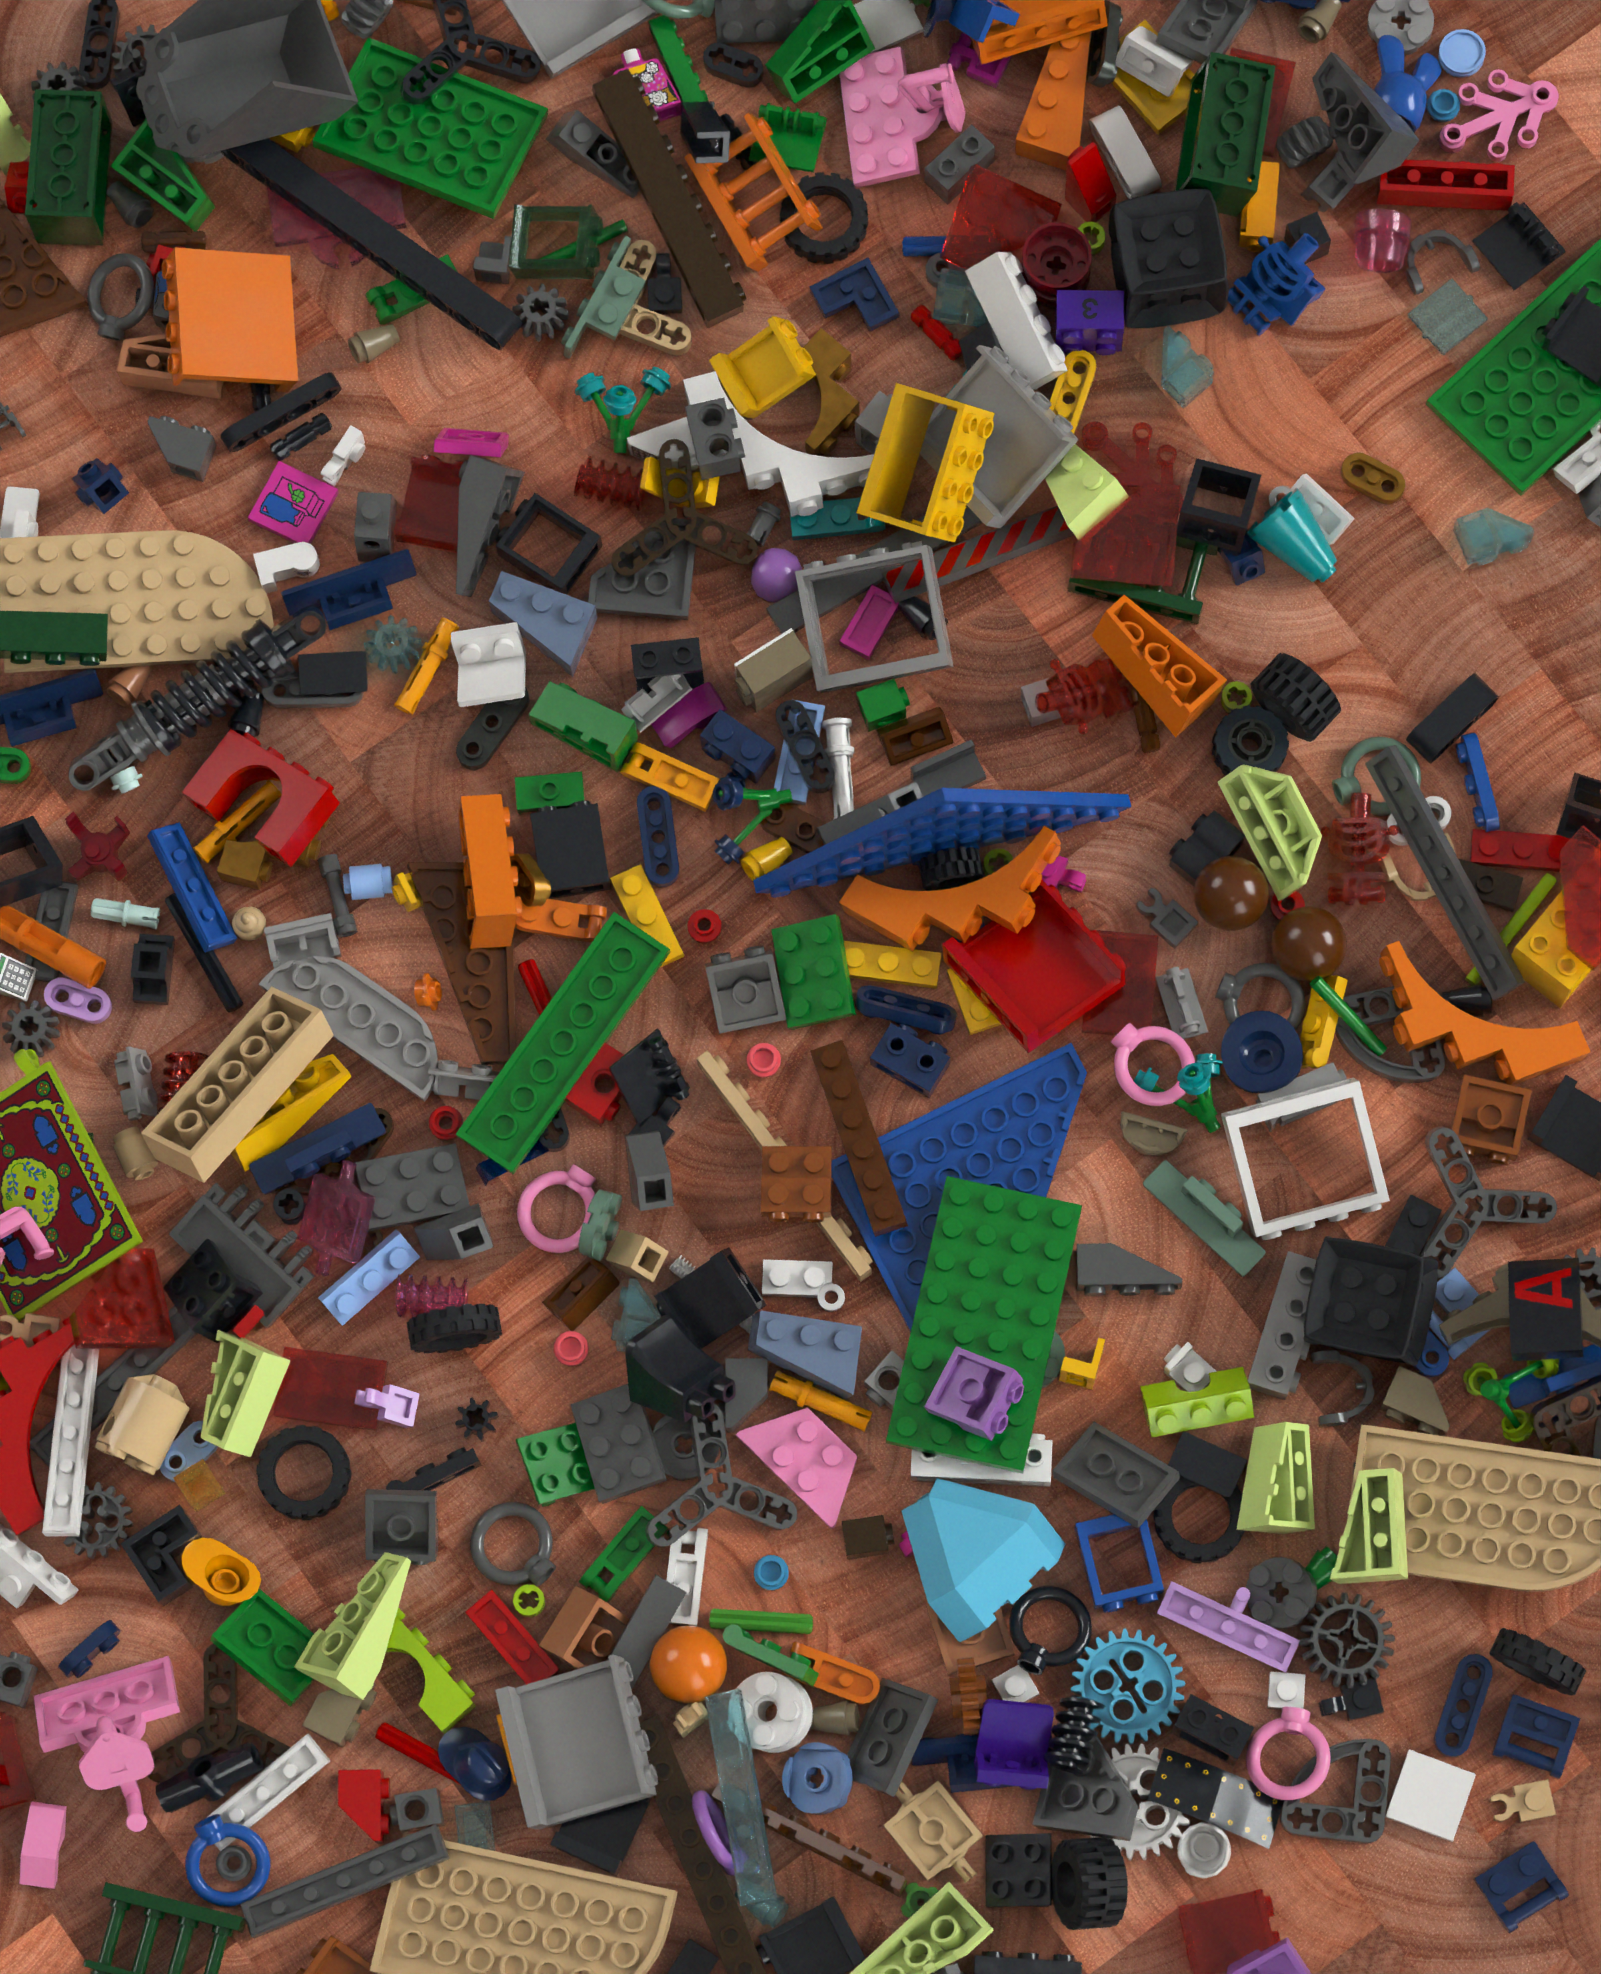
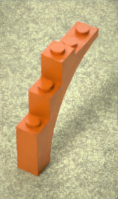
M1044 826L1035 839L1005 866L977 881L944 890L910 891L896 889L872 882L857 874L839 901V904L847 915L912 952L918 944L921 945L926 940L931 924L965 943L970 935L973 936L978 932L982 924L983 915L1018 934L1022 926L1026 927L1035 914V904L1028 893L1034 892L1042 880L1041 873L1048 863L1052 864L1058 857L1061 842L1055 831Z
M1400 941L1386 945L1380 953L1379 963L1381 970L1386 977H1390L1395 988L1392 990L1394 1001L1398 1008H1403L1404 1010L1394 1020L1393 1032L1397 1042L1400 1045L1404 1044L1406 1052L1445 1039V1054L1450 1062L1455 1063L1457 1070L1495 1056L1496 1061L1494 1064L1501 1080L1505 1079L1506 1084L1513 1086L1581 1061L1591 1053L1578 1021L1561 1026L1536 1029L1506 1027L1484 1021L1458 1009L1432 989L1416 971Z

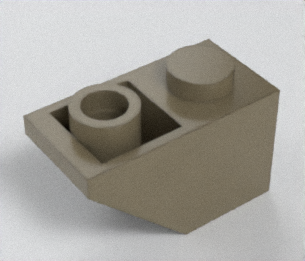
M1399 1366L1380 1407L1381 1410L1386 1412L1385 1417L1399 1424H1404L1405 1421L1418 1426L1417 1431L1420 1433L1445 1436L1450 1425L1432 1380Z
M374 1683L364 1700L343 1695L333 1689L319 1693L302 1726L341 1747H344L346 1741L352 1743L361 1726L357 1720L362 1710L368 1711L377 1696V1692L373 1690L376 1684Z

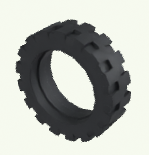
M818 172L810 178L808 175L802 177L798 186L806 200L819 195L837 197L845 202L851 210L852 220L845 234L835 240L822 242L810 239L798 227L784 236L786 244L789 248L792 247L794 249V253L801 258L805 256L812 263H817L818 260L824 261V264H830L838 258L840 261L846 259L848 253L851 251L854 253L860 247V242L864 241L867 233L868 209L859 188L856 189L851 180L847 178L843 180L836 173H831L830 176L824 175V172ZM790 196L782 200L780 223L798 211Z
M463 1304L460 1307L449 1306L442 1310L434 1309L430 1313H421L417 1317H412L407 1322L410 1348L417 1353L423 1351L424 1353H433L435 1351L445 1353L449 1350L460 1351L463 1348L478 1347L479 1344H488L502 1336L498 1307L491 1304L486 1306L485 1304H476L474 1306L472 1304Z
M296 1425L294 1428L289 1429L288 1427L281 1430L280 1434L269 1439L268 1445L260 1452L256 1474L260 1491L266 1501L277 1512L291 1519L312 1520V1518H320L327 1515L330 1510L340 1505L343 1496H346L349 1490L348 1485L352 1475L349 1457L340 1442L332 1434L316 1426ZM310 1444L319 1447L328 1455L332 1462L333 1476L329 1487L322 1495L313 1500L297 1501L288 1498L280 1491L276 1483L275 1469L278 1460L286 1450L296 1445Z
M1179 1476L1180 1479L1154 1509V1522L1158 1537L1162 1540L1163 1545L1168 1551L1176 1554V1557L1192 1561V1563H1210L1217 1561L1223 1556H1227L1239 1544L1245 1530H1237L1243 1493H1241L1236 1484L1231 1497L1222 1496L1227 1502L1230 1511L1229 1526L1224 1535L1216 1541L1207 1544L1191 1543L1182 1538L1174 1528L1171 1518L1172 1506L1177 1497L1187 1489L1203 1486Z
M1506 1628L1500 1629L1489 1653L1495 1660L1503 1663L1509 1669L1515 1670L1516 1673L1526 1676L1538 1684H1543L1549 1689H1555L1562 1694L1570 1696L1576 1694L1586 1673V1669L1581 1664L1573 1661L1567 1655L1561 1654L1560 1651L1552 1647L1550 1648L1538 1640H1533L1525 1634H1519L1514 1630Z

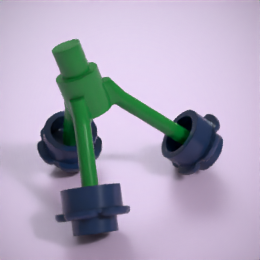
M729 772L726 777H722L713 789V799L719 809L726 811L727 809L738 808L743 799L757 800L759 813L733 840L726 834L719 841L716 839L715 843L718 847L714 850L715 853L728 865L733 860L739 864L740 861L738 859L745 852L738 845L763 819L772 813L773 809L780 808L781 804L792 802L790 789L777 791L776 788L769 790L745 788V780L742 777H737L733 772Z

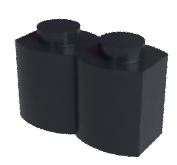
M1215 810L1208 816L1202 814L1191 827L1194 833L1186 841L1183 838L1178 840L1169 852L1172 856L1169 866L1193 886L1199 873L1208 863L1220 857L1234 856L1245 842V835Z

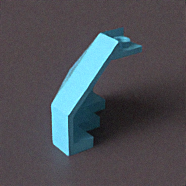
M936 1478L929 1493L923 1495L916 1503L901 1510L927 1602L959 1643L987 1629L997 1619L993 1613L1007 1603L1011 1605L1015 1603L1032 1587L1029 1580L1039 1570L1044 1569V1571L1048 1572L1058 1562L1066 1544L1035 1504Z

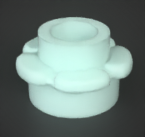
M135 766L120 771L110 777L114 785L111 789H119L121 794L140 786L138 779L142 777V773L138 774Z

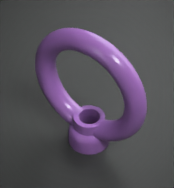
M703 1790L696 1791L692 1796V1807L698 1826L709 1849L726 1874L737 1875L743 1872L750 1864L749 1855L735 1842L728 1823L714 1799Z

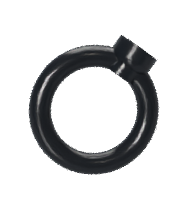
M1041 1586L1027 1591L1015 1602L1009 1617V1631L1014 1645L1021 1653L1017 1664L1031 1674L1042 1675L1046 1666L1058 1667L1069 1664L1085 1652L1084 1648L1088 1647L1092 1636V1622L1086 1606L1076 1595L1060 1587ZM1043 1600H1054L1066 1605L1073 1612L1078 1623V1634L1074 1643L1069 1648L1061 1652L1050 1653L1043 1646L1029 1642L1023 1630V1619L1026 1611L1034 1603Z

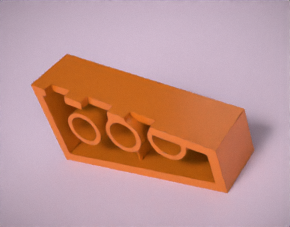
M1090 32L1051 43L1016 137V155L1067 171V159L1076 148L1080 147Z
M1125 594L1105 611L1092 634V637L1175 738L1213 705L1227 682L1225 677Z
M501 794L461 796L458 809L462 856H468V859H464V886H471L472 888L468 889L467 919L474 920L472 932L469 936L470 949L508 947L512 943L516 918L522 916L521 897H515L514 887L518 886L517 867L511 866L510 857L514 856L513 837H507L506 827H510L509 807H503Z

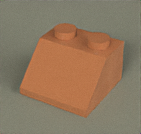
M575 1586L539 1647L575 1670L607 1660L630 1619L601 1598Z

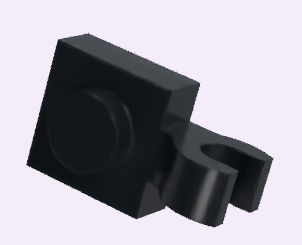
M670 253L656 254L657 278L648 279L649 310L659 314L682 313L681 277L671 278Z
M668 1097L656 1116L651 1114L640 1124H636L628 1135L659 1131L663 1146L665 1147L675 1134L668 1125L681 1110L680 1104Z
M1373 1678L1367 1679L1365 1686H1361L1359 1681L1354 1682L1351 1689H1348L1346 1684L1341 1685L1340 1691L1342 1696L1324 1699L1318 1703L1322 1717L1346 1711L1348 1721L1384 1713L1377 1682Z

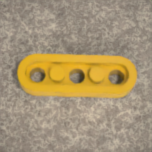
M1085 350L1072 351L1065 357L1064 363L1068 371L1058 376L1050 399L1052 404L1050 409L1056 415L1063 416L1072 424L1073 429L1071 431L1074 435L1096 373L1095 358ZM1076 366H1082L1085 372L1077 374L1073 369ZM1071 396L1075 401L1072 404H1066L1063 398Z

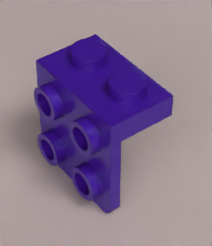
M987 1699L983 1703L974 1756L976 1781L983 1782L989 1786L1004 1784L1019 1786L1026 1790L1036 1788L1047 1789L1049 1772L1047 1762L1044 1760V1754L1048 1752L1047 1743L1050 1740L1054 1718L1052 1706Z

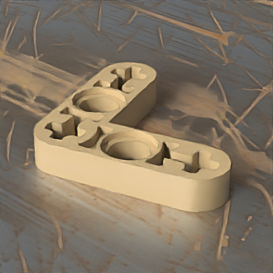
M635 241L628 248L620 268L646 280V283L619 334L671 355H683L688 352L692 344L691 332L688 326L638 305L647 287L648 279L651 278L656 267L657 253L656 248L649 241ZM644 250L647 251L649 260H642L639 273L635 270L637 265L635 253L641 255ZM641 320H652L656 324L655 330L650 334L640 333L637 330V325ZM662 325L666 326L665 334L676 336L678 332L682 333L684 342L678 341L676 345H672L671 338L662 334L661 340H658Z

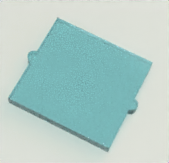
M1450 279L1407 315L1422 332V338H1428L1443 356L1488 320L1486 315L1473 302V296L1467 295L1453 279Z

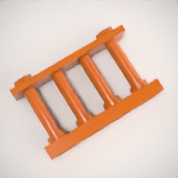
M747 113L743 117L750 130L729 144V160L756 141H758L766 155L765 158L727 184L725 182L721 183L716 175L719 171L718 167L724 163H695L691 153L684 156L745 264L759 272L769 265L763 256L767 253L766 249L804 223L817 232L823 227L817 219L821 216L818 208L811 199L806 200L772 142L770 136L773 134V131L763 117L758 119L754 115ZM774 168L782 184L743 211L741 209L737 210L732 202L735 198L734 194ZM787 196H790L798 211L761 237H752L747 228L751 225L750 221Z

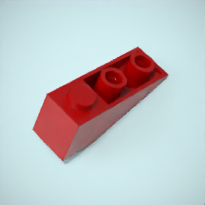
M1092 141L1085 148L1083 146L1076 148L1067 159L1065 200L1085 222L1099 221L1116 205L1117 197L1097 146Z

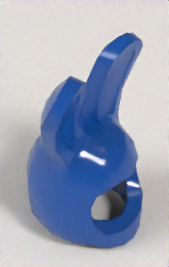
M1383 35L1379 38L1377 44L1382 74L1374 91L1399 116L1404 117V121L1415 132L1420 127L1427 101L1426 91L1441 75V65L1435 56L1430 53H1424L1418 58L1412 75L1404 73V46L1402 42L1394 36Z

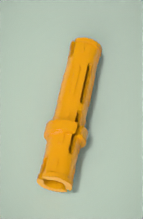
M441 617L429 642H425L422 646L423 653L394 704L398 710L413 716L441 661H445L448 657L446 652L451 644V632L459 631L460 629L453 621Z
M268 780L266 784L222 823L218 821L214 825L215 829L198 845L193 847L194 851L208 864L225 847L226 840L236 842L235 837L275 801L281 798V792Z
M777 1370L769 1391H774L796 1401V1405L801 1408L804 1405L865 1432L873 1411L866 1410L813 1386L814 1382L807 1380L805 1383Z

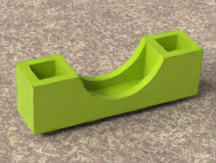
M398 1607L386 1653H404L419 1662L425 1676V1689L419 1706L445 1734L476 1707L471 1700L476 1694L462 1679L456 1683L449 1676L448 1672L452 1667L439 1653L433 1657L426 1650L425 1646L429 1641L416 1627L410 1631L401 1620L406 1615Z

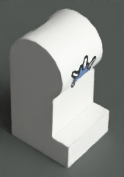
M298 542L253 554L261 586L265 589L266 594L278 591L277 581L295 576L309 578L315 575L320 566L315 548L307 542Z

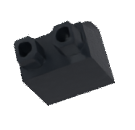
M669 1315L662 1316L631 1338L627 1344L625 1357L630 1401L685 1423L693 1416L703 1420L712 1414L716 1399L727 1403L736 1395L735 1381L724 1376L723 1365L701 1350L684 1332L674 1317Z

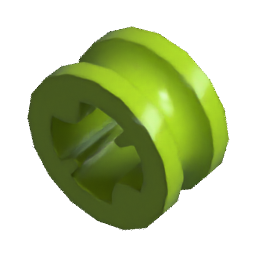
M1093 221L1081 224L1078 230L1084 235L1087 232H1090V236L1093 233L1097 234L1096 243L1091 245V241H1089L1092 255L1099 253L1105 244V231L1103 227Z
M1231 682L1223 689L1221 704L1226 712L1231 713L1236 708L1241 709L1243 706L1251 705L1252 692L1245 683ZM1232 691H1235L1237 695L1244 694L1245 698H1242V705H1237L1235 701H1228L1231 698Z
M999 848L988 852L984 858L983 869L985 875L988 876L994 872V866L989 867L990 862H996L998 858H1003L1004 865L1013 860L1012 855L1008 851Z
M526 1584L516 1590L513 1596V1604L520 1615L531 1618L543 1611L545 1597L537 1586ZM534 1592L538 1595L539 1598H535V1601L539 1602L537 1607L534 1609L530 1606L526 1609L521 1608L520 1604L524 1602L520 1598L524 1593L530 1596Z

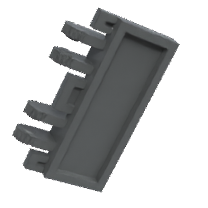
M215 1183L205 1195L199 1198L169 1235L190 1255L206 1239L213 1241L233 1271L258 1285L263 1292L253 1305L256 1304L265 1312L260 1322L266 1328L271 1327L315 1277L305 1266H302L312 1255L313 1249L309 1245L302 1247L293 1259L285 1265L280 1258L296 1242L298 1235L293 1230L288 1232L268 1253V1248L275 1242L276 1238L257 1220H253L263 1208L264 1203L259 1198L252 1201L237 1219L231 1212L246 1197L249 1188L244 1184L240 1185L219 1206L218 1203L227 1192L218 1183Z

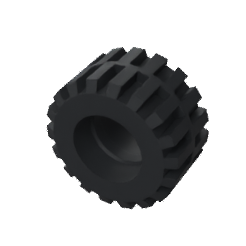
M1279 653L1250 684L1260 706L1266 711L1270 710L1273 712L1276 718H1280L1284 729L1286 728L1290 734L1308 742L1314 741L1341 711L1340 703L1328 684L1305 663L1285 653Z
M1103 1837L1063 1840L1056 1847L1051 1864L1052 1900L1061 1923L1070 1930L1116 1926L1124 1915L1128 1895L1127 1872L1120 1849L1112 1839Z

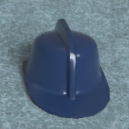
M456 1727L444 1734L439 1742L438 1755L445 1770L466 1792L476 1799L494 1801L502 1797L510 1788L512 1774L504 1749L497 1743L491 1742L477 1729Z

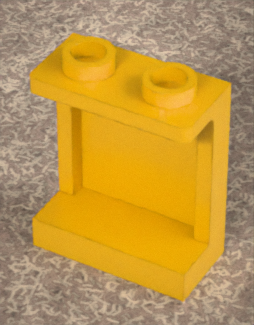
M775 316L770 317L767 320L769 323L768 327L728 355L718 353L709 359L733 405L742 417L756 418L816 376L811 366L813 364L812 357L805 348L799 345L796 339L798 336L797 330L787 319Z

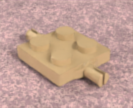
M901 1781L899 1788L904 1794L898 1789L895 1796L903 1805L898 1813L886 1822L883 1827L927 1881H930L942 1870L953 1866L964 1882H968L970 1877L962 1867L972 1878L977 1873L964 1859V1856L968 1849L980 1840L983 1835L939 1781L935 1782L926 1791L915 1795Z

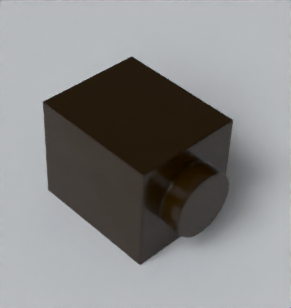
M883 1515L842 1521L847 1560L889 1554L888 1545L894 1544L892 1524H885Z

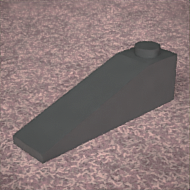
M1331 52L1312 77L1321 109L1327 112L1331 124L1328 131L1330 137L1335 139L1339 150L1336 153L1338 163L1353 183L1360 184L1401 166L1419 142V138L1408 124L1338 55Z
M470 455L469 460L463 462L459 472V478L462 480L459 485L456 594L472 597L488 562V553L485 552L486 548L496 541L501 531L499 529V520L502 513H510L525 474L524 471L475 455Z

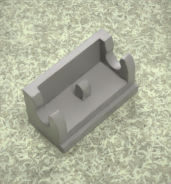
M331 913L264 928L270 959L274 969L292 959L295 961L314 956L341 957L337 932Z

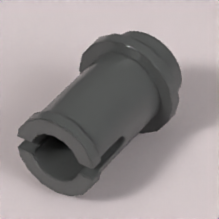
M763 502L762 506L756 508L758 514L748 533H746L754 538L759 547H764L765 541L775 522L781 520L779 516L781 510L768 502Z

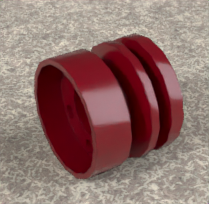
M1063 222L1047 223L1036 228L1027 237L1022 250L1021 265L1023 270L1021 273L1026 284L1035 292L1037 304L1048 308H1056L1057 290L1087 289L1092 264L1091 246L1086 236L1080 230ZM1053 268L1059 269L1058 275L1052 274Z

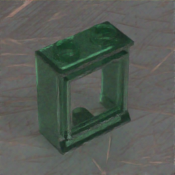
M514 204L509 257L510 270L516 279H594V269L598 268L600 264L597 236H601L603 232L602 217L597 214L592 204H588V206H522ZM532 221H579L576 258L526 259L529 223Z

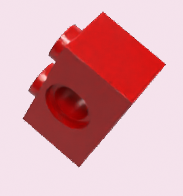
M607 1043L603 1044L566 1096L568 1106L602 1127L606 1120L611 1122L621 1108V1104L618 1102L623 1096L609 1067L623 1057L624 1054ZM603 1079H609L615 1083V1086L609 1093H600L596 1090L598 1082Z

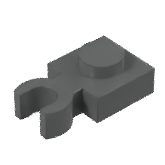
M1150 888L1148 895L1154 899L1155 904L1148 907L1141 901H1138L1136 908L1142 915L1155 918L1149 927L1175 949L1198 925V921L1175 900H1172L1167 906L1164 905L1161 894L1156 889Z

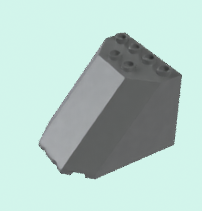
M198 0L146 44L144 58L147 60V66L144 76L139 77L136 87L139 100L143 104V111L148 125L152 129L156 146L179 153V155L188 158H196L337 120L358 103L320 0Z

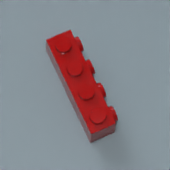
M1405 159L1401 166L1378 176L1377 204L1507 211L1514 197L1515 165Z

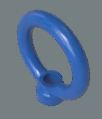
M220 1814L209 1816L198 1822L194 1826L198 1836L191 1843L185 1861L186 1875L192 1889L205 1901L224 1907L237 1906L253 1899L263 1889L270 1874V1855L264 1841L256 1832L246 1826L236 1823H223ZM225 1837L238 1838L247 1843L253 1850L256 1858L254 1877L247 1886L235 1892H220L211 1888L202 1878L199 1867L204 1849Z

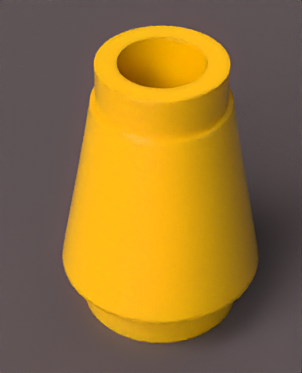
M780 837L777 840L747 851L745 857L740 862L747 876L753 881L777 869L788 856L793 854V851L786 839Z

